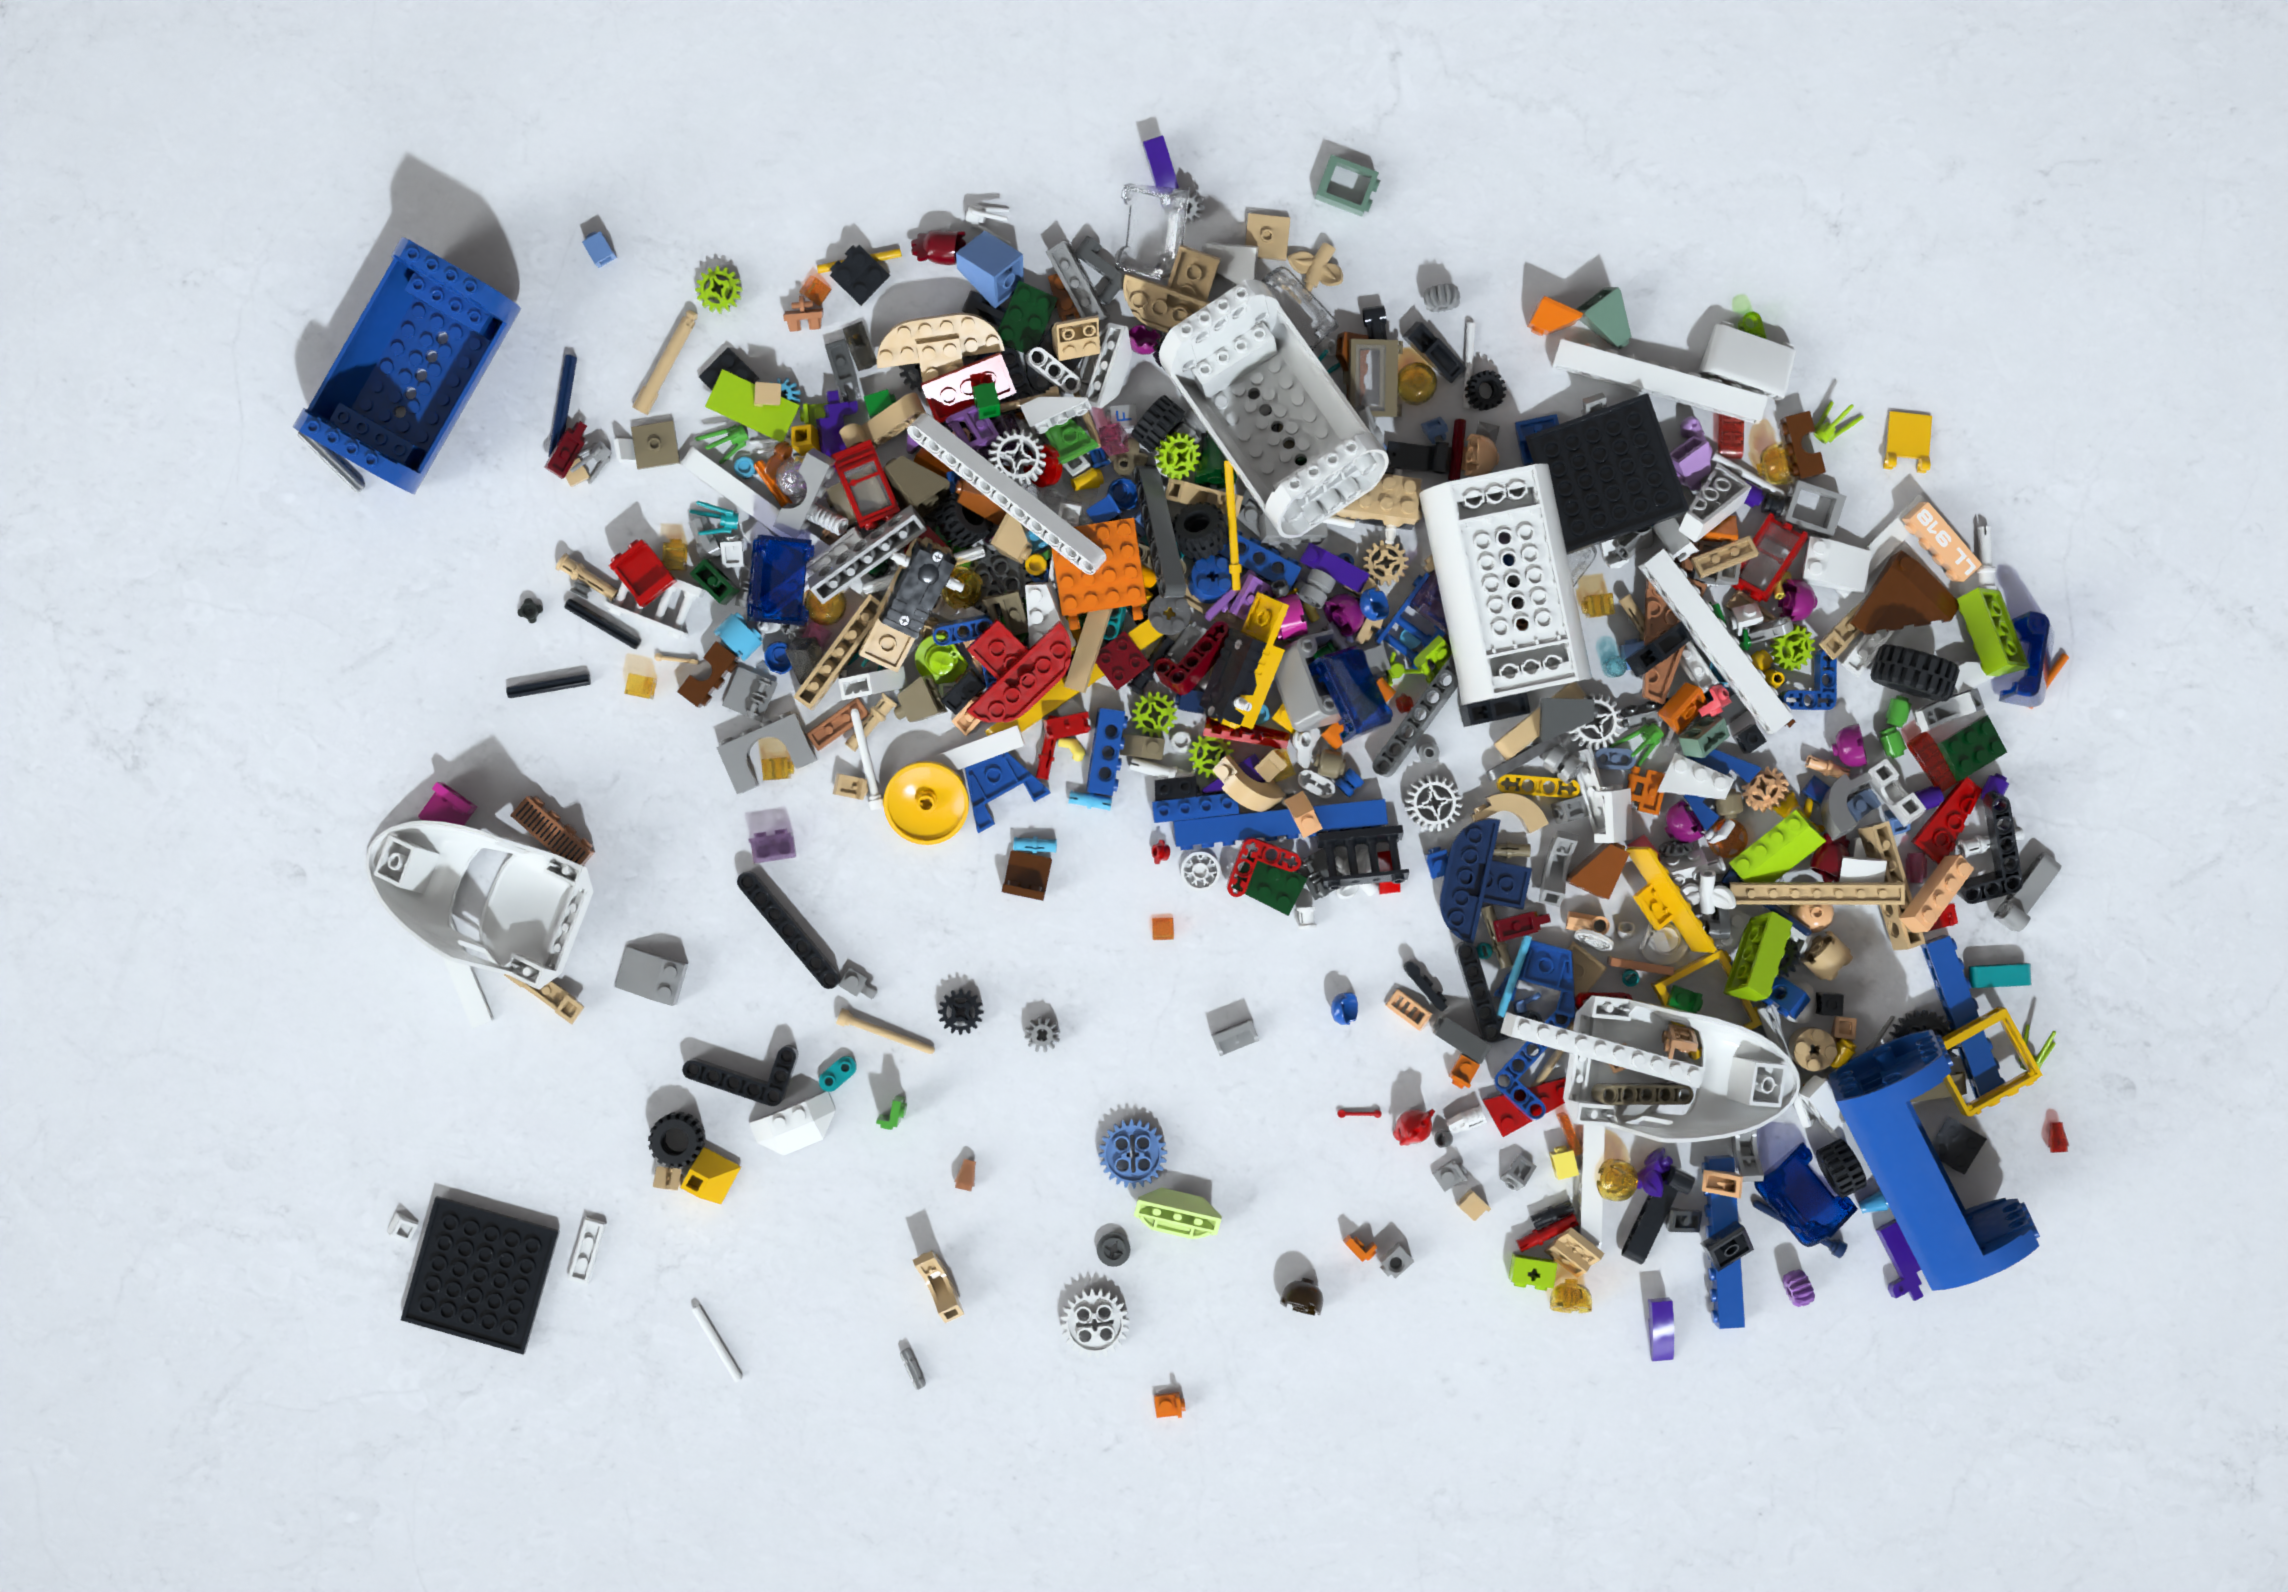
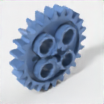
M1131 1118L1129 1124L1126 1125L1125 1121L1122 1120L1121 1127L1114 1124L1115 1131L1113 1132L1108 1129L1109 1137H1102L1106 1144H1099V1148L1104 1150V1152L1098 1153L1099 1157L1104 1158L1100 1165L1107 1166L1103 1172H1111L1109 1179L1111 1180L1116 1177L1117 1185L1124 1181V1188L1129 1183H1132L1133 1189H1135L1136 1183L1139 1182L1144 1187V1180L1151 1184L1152 1175L1156 1178L1159 1177L1156 1170H1164L1160 1163H1166L1167 1160L1161 1156L1167 1154V1150L1161 1149V1147L1165 1146L1166 1142H1159L1162 1134L1155 1135L1157 1128L1154 1127L1150 1130L1149 1122L1142 1126L1141 1119H1139L1137 1124H1134ZM1130 1135H1134L1135 1152H1139V1154L1135 1155V1172L1131 1171V1155L1127 1154L1131 1151ZM1141 1137L1147 1138L1149 1140L1148 1146L1144 1148L1138 1146V1139ZM1119 1138L1127 1140L1128 1145L1125 1148L1116 1146V1141ZM1145 1158L1149 1160V1167L1145 1169L1138 1166L1140 1159ZM1121 1159L1129 1163V1166L1124 1170L1117 1167V1162Z

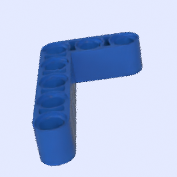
M987 615L943 622L933 627L932 637L934 642L940 646L971 641L984 632L978 629L981 622L986 621L990 625L993 622ZM960 626H967L969 628L965 635L957 633ZM939 630L948 632L947 637L944 639H938L936 633ZM982 665L987 690L997 679Z
M1554 1012L1544 1022L1566 1028L1571 1022V1017L1566 1016V1023L1559 1024L1555 1019L1557 1013ZM1527 1041L1496 1074L1493 1083L1496 1089L1529 1119L1539 1120L1545 1115V1105L1518 1079L1548 1047ZM1530 1044L1538 1048V1053L1534 1056L1527 1052V1046ZM1514 1060L1522 1061L1524 1065L1523 1070H1514L1512 1062ZM1501 1075L1507 1076L1509 1078V1085L1506 1087L1499 1085L1498 1077ZM1516 1090H1522L1525 1093L1523 1101H1517L1514 1098ZM1535 1104L1541 1108L1539 1116H1533L1530 1113L1531 1105Z

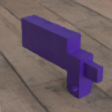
M838 390L826 392L828 404L824 405L826 418L816 419L820 450L829 457L832 454L847 449L839 433L844 427L843 416L852 415L858 411L857 401L840 403Z
M1893 1219L1875 1230L1900 1277L1888 1285V1291L1891 1297L1896 1299L1909 1292L1912 1300L1916 1301L1924 1296L1919 1288L1922 1282L1917 1274L1921 1268L1896 1219Z

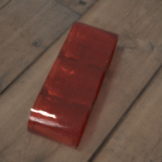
M1719 414L1718 454L1727 459H1742L1744 450V421Z
M1922 732L1906 743L1909 751L1934 787L1938 786L1943 793L1957 783L1936 742L1928 732Z

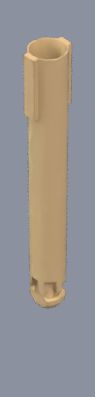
M691 310L686 311V316L682 317L646 386H643L632 406L646 415L649 414L663 382L695 325L694 321L697 320L698 314Z

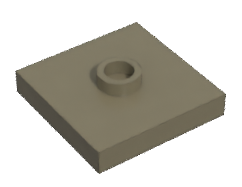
M674 421L631 427L638 470L680 464Z

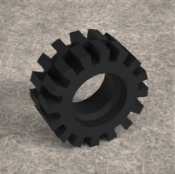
M1485 370L1472 375L1471 379L1466 382L1468 386L1465 387L1464 391H1468V394H1465V397L1470 398L1468 403L1469 405L1474 404V409L1479 408L1480 411H1486L1497 407L1503 402L1502 398L1506 396L1503 391L1507 389L1502 386L1505 381H1500L1501 376L1499 374L1495 375L1496 372ZM1482 383H1488L1491 386L1492 395L1488 399L1483 398L1479 393V386Z

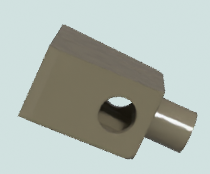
M931 675L919 677L899 693L897 698L901 705L894 708V714L899 720L907 717L909 722L921 721L948 712L946 706L941 702V695Z

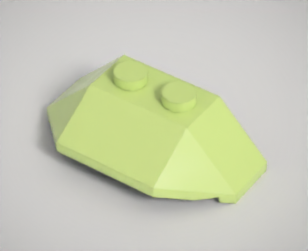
M1159 1188L1138 1197L1134 1216L1139 1218L1151 1230L1190 1239L1206 1237L1210 1234L1217 1235L1222 1216L1204 1197L1166 1188Z

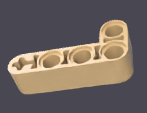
M910 393L862 426L854 423L844 426L839 433L846 448L871 439L876 450L908 428L921 414H926V411L918 395Z

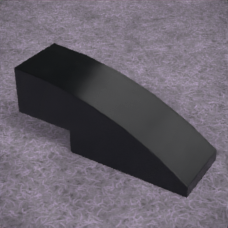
M1416 321L1402 336L1430 366L1450 383H1453L1466 369L1450 349L1439 338H1436L1422 322Z
M1680 621L1625 660L1636 677L1667 659L1693 638L1682 621Z
M1527 693L1459 706L1464 727L1531 713Z

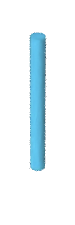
M1525 935L1523 937L1496 1013L1498 1016L1505 1017L1532 940L1530 936Z

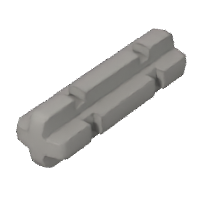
M908 1348L901 1351L900 1357L902 1361H905L904 1366L910 1379H913L914 1388L919 1390L925 1387L926 1382L921 1377V1371L915 1358H912L911 1349Z

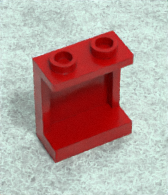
M636 539L630 543L628 550L623 554L618 553L611 559L612 563L608 565L636 598L635 601L639 606L643 608L677 582L660 558L643 539L640 541Z

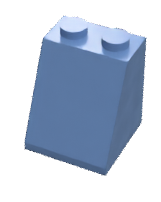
M983 231L980 235L974 237L971 242L956 252L957 269L994 308L1014 294L1019 281L1024 282L1023 254L987 231Z

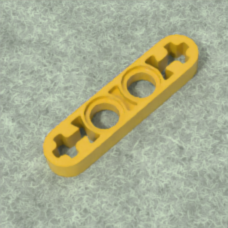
M1505 774L1498 778L1496 782L1498 790L1503 793L1574 798L1580 792V785L1577 781L1572 780L1570 783L1571 786L1575 787V791H1571V794L1568 795V791L1560 790V795L1557 794L1559 790L1558 781H1561L1560 786L1569 785L1559 778ZM1508 778L1509 782H1516V778H1519L1517 784L1518 791H1515L1516 786H1508L1507 790H1505V786L1501 785V781H1505ZM1526 779L1533 782V789L1528 792L1522 788V782ZM1546 781H1551L1554 784V790L1551 793H1546L1543 790V784Z

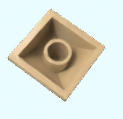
M1006 513L991 541V545L1000 554L1023 564L1024 560H1027L1032 552V543L1028 529L1010 514Z

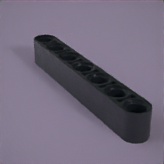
M754 872L740 874L737 878V885L821 986L826 989L836 987L841 980L837 969ZM746 875L753 879L751 887H746L743 884V878ZM759 892H764L767 896V900L763 904L757 901L756 896ZM773 908H777L780 911L781 915L778 920L770 916ZM790 924L793 926L794 934L792 936L785 934V925ZM799 941H805L808 944L806 952H801L798 949ZM813 957L821 959L822 965L820 968L812 966L811 960ZM827 973L835 976L834 984L826 983L825 975Z

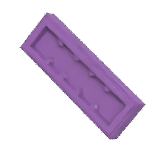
M1249 570L1240 579L1241 588L1249 574L1256 577L1252 570ZM1231 587L1206 611L1204 618L1210 623L1221 611L1223 613L1227 612L1232 606L1231 601L1237 597L1240 590H1232Z

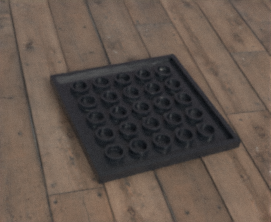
M1648 393L1525 436L1534 464L1549 465L1567 555L1684 515L1690 511Z
M435 1197L400 1320L524 1355L560 1230L443 1197Z

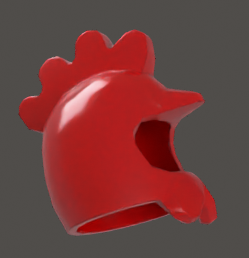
M1413 1109L1407 1110L1400 1115L1393 1131V1136L1396 1140L1400 1141V1146L1421 1143L1430 1136L1432 1130L1431 1118L1435 1110L1430 1109L1424 1112Z

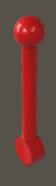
M1340 1109L1337 1115L1340 1118L1345 1116H1374L1380 1118L1382 1112L1380 1110H1375L1374 1112H1347Z

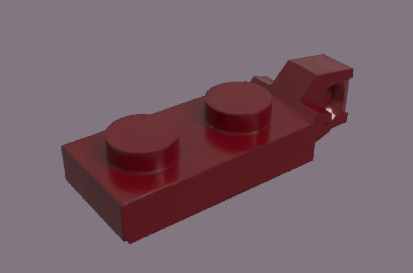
M580 421L576 422L572 429L567 428L546 462L545 469L561 479L565 478L585 444V438L582 434L587 425Z
M1530 911L1495 920L1493 925L1497 942L1539 932L1538 930H1541L1540 925L1551 922L1549 914L1537 915V911Z

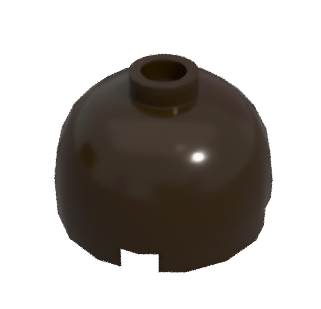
M1302 1278L1301 1281H1293L1285 1287L1280 1304L1286 1308L1287 1304H1290L1293 1307L1292 1310L1303 1314L1315 1316V1313L1320 1315L1323 1307V1295L1321 1290L1314 1285L1313 1280Z

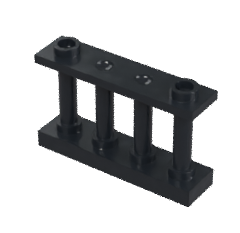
M1403 825L1318 833L1317 847L1323 848L1326 851L1329 877H1324L1323 888L1337 890L1342 886L1382 882L1399 884L1408 880L1409 869H1401L1397 844L1403 837ZM1378 842L1389 844L1393 869L1391 871L1380 872L1376 847ZM1358 844L1368 846L1371 873L1359 874L1355 850V846ZM1338 846L1347 848L1350 875H1337L1334 848Z

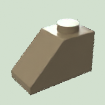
M1123 734L1122 737H1125L1123 750L1120 751V755L1162 761L1165 739Z

